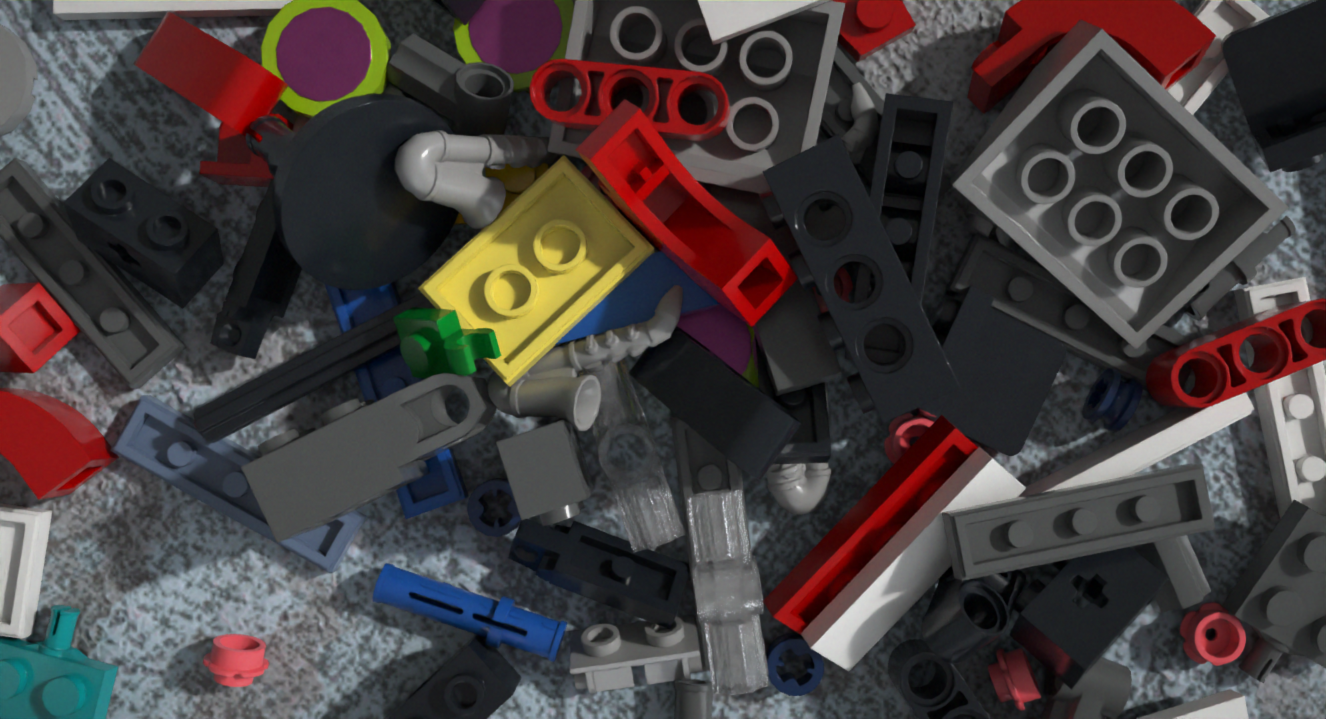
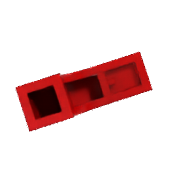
M1021 0L1005 11L998 40L986 47L974 60L971 66L973 73L967 98L983 114L988 112L1024 82L1030 72L1079 20L1102 28L1167 91L1199 65L1216 35L1196 16L1173 0Z
M624 99L575 149L600 179L597 184L628 219L698 286L749 326L753 327L798 279L773 241L734 215L702 187L673 154L642 110Z
M0 388V454L15 467L38 500L71 494L119 458L117 454L110 451L111 445L95 425L70 405L40 392L26 389Z

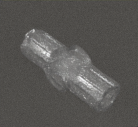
M623 358L621 361L614 363L610 360L604 361V369L600 371L590 372L584 369L578 372L576 377L593 375L600 382L601 402L599 412L590 428L598 448L599 463L607 475L634 553L668 543L685 535L686 532L657 451L656 441L652 436L633 378L629 374L630 369L627 360ZM620 434H635L643 440L646 445L647 455L645 461L640 466L633 469H625L618 466L612 459L610 448L613 440Z
M722 489L687 495L688 506L686 508L696 563L691 565L698 621L699 623H704L713 694L737 695L751 693L757 689L769 686L767 676L769 672L759 615H764L762 588L756 556L751 557L742 489Z

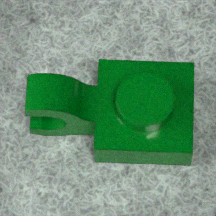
M412 307L393 317L401 340L400 351L404 361L410 367L412 377L426 379L442 373L467 376L477 371L473 360L479 358L497 359L502 356L494 330L490 328L462 329L456 310Z

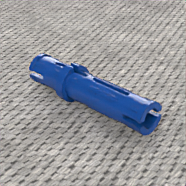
M390 563L384 565L376 582L372 597L373 602L384 603L432 621L485 637L486 645L499 649L501 643L548 658L552 662L556 660L568 624L564 621L559 622L515 607L514 599L502 596L500 601L445 582L397 568Z

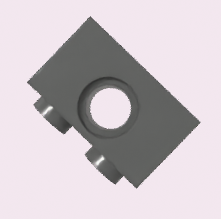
M561 420L496 442L521 521L539 515L542 526H547L580 514V510L585 508L583 500L588 499L595 488L576 429L570 422Z

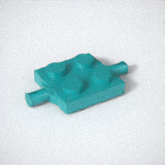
M65 605L51 606V615L44 641L31 643L12 637L0 636V719H106L118 666L90 659L77 648L71 646L80 609H71V606Z

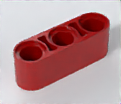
M169 11L133 63L244 136H246V133L254 136L257 135V132L249 126L257 118L270 115L289 86L252 59Z
M555 59L544 63L537 69L532 76L529 87L530 99L535 109L541 115L556 125L572 129L594 131L616 108L617 94L622 88L631 84H639L648 89L649 103L643 113L662 138L692 141L710 140L723 131L727 126L730 116L729 99L722 83L712 75L696 71ZM564 78L578 79L581 85V96L578 103L568 111H555L550 101V94L554 85ZM701 90L710 92L718 101L716 115L711 121L703 125H693L683 120L681 117V106L687 95Z
M1322 298L1280 305L1163 352L1155 357L1147 368L1145 379L1149 393L1153 399L1164 406L1203 408L1213 406L1326 360V299ZM1304 317L1308 318L1313 329L1312 339L1309 344L1302 337L1300 329ZM1244 340L1250 343L1254 351V360L1249 369L1243 365L1239 355L1240 346ZM1184 363L1191 366L1196 379L1195 385L1189 394L1182 390L1178 381L1179 370Z

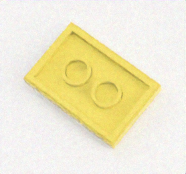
M563 155L507 206L492 223L484 227L418 289L436 309L456 310L462 329L490 328L494 330L502 356L497 359H483L511 387L655 251L654 247Z

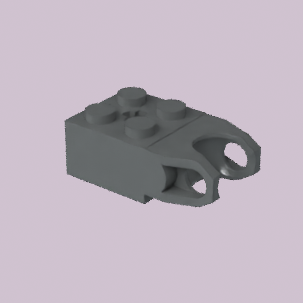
M449 373L433 375L377 402L374 399H370L360 403L358 399H353L338 405L320 415L324 426L317 430L314 427L298 433L297 429H292L258 445L262 457L241 466V469L276 542L279 543L320 528L430 474L425 463L426 460L480 434L493 419L498 408L489 397L486 379ZM457 388L465 392L470 404L467 416L459 424L451 420L445 407L449 394Z

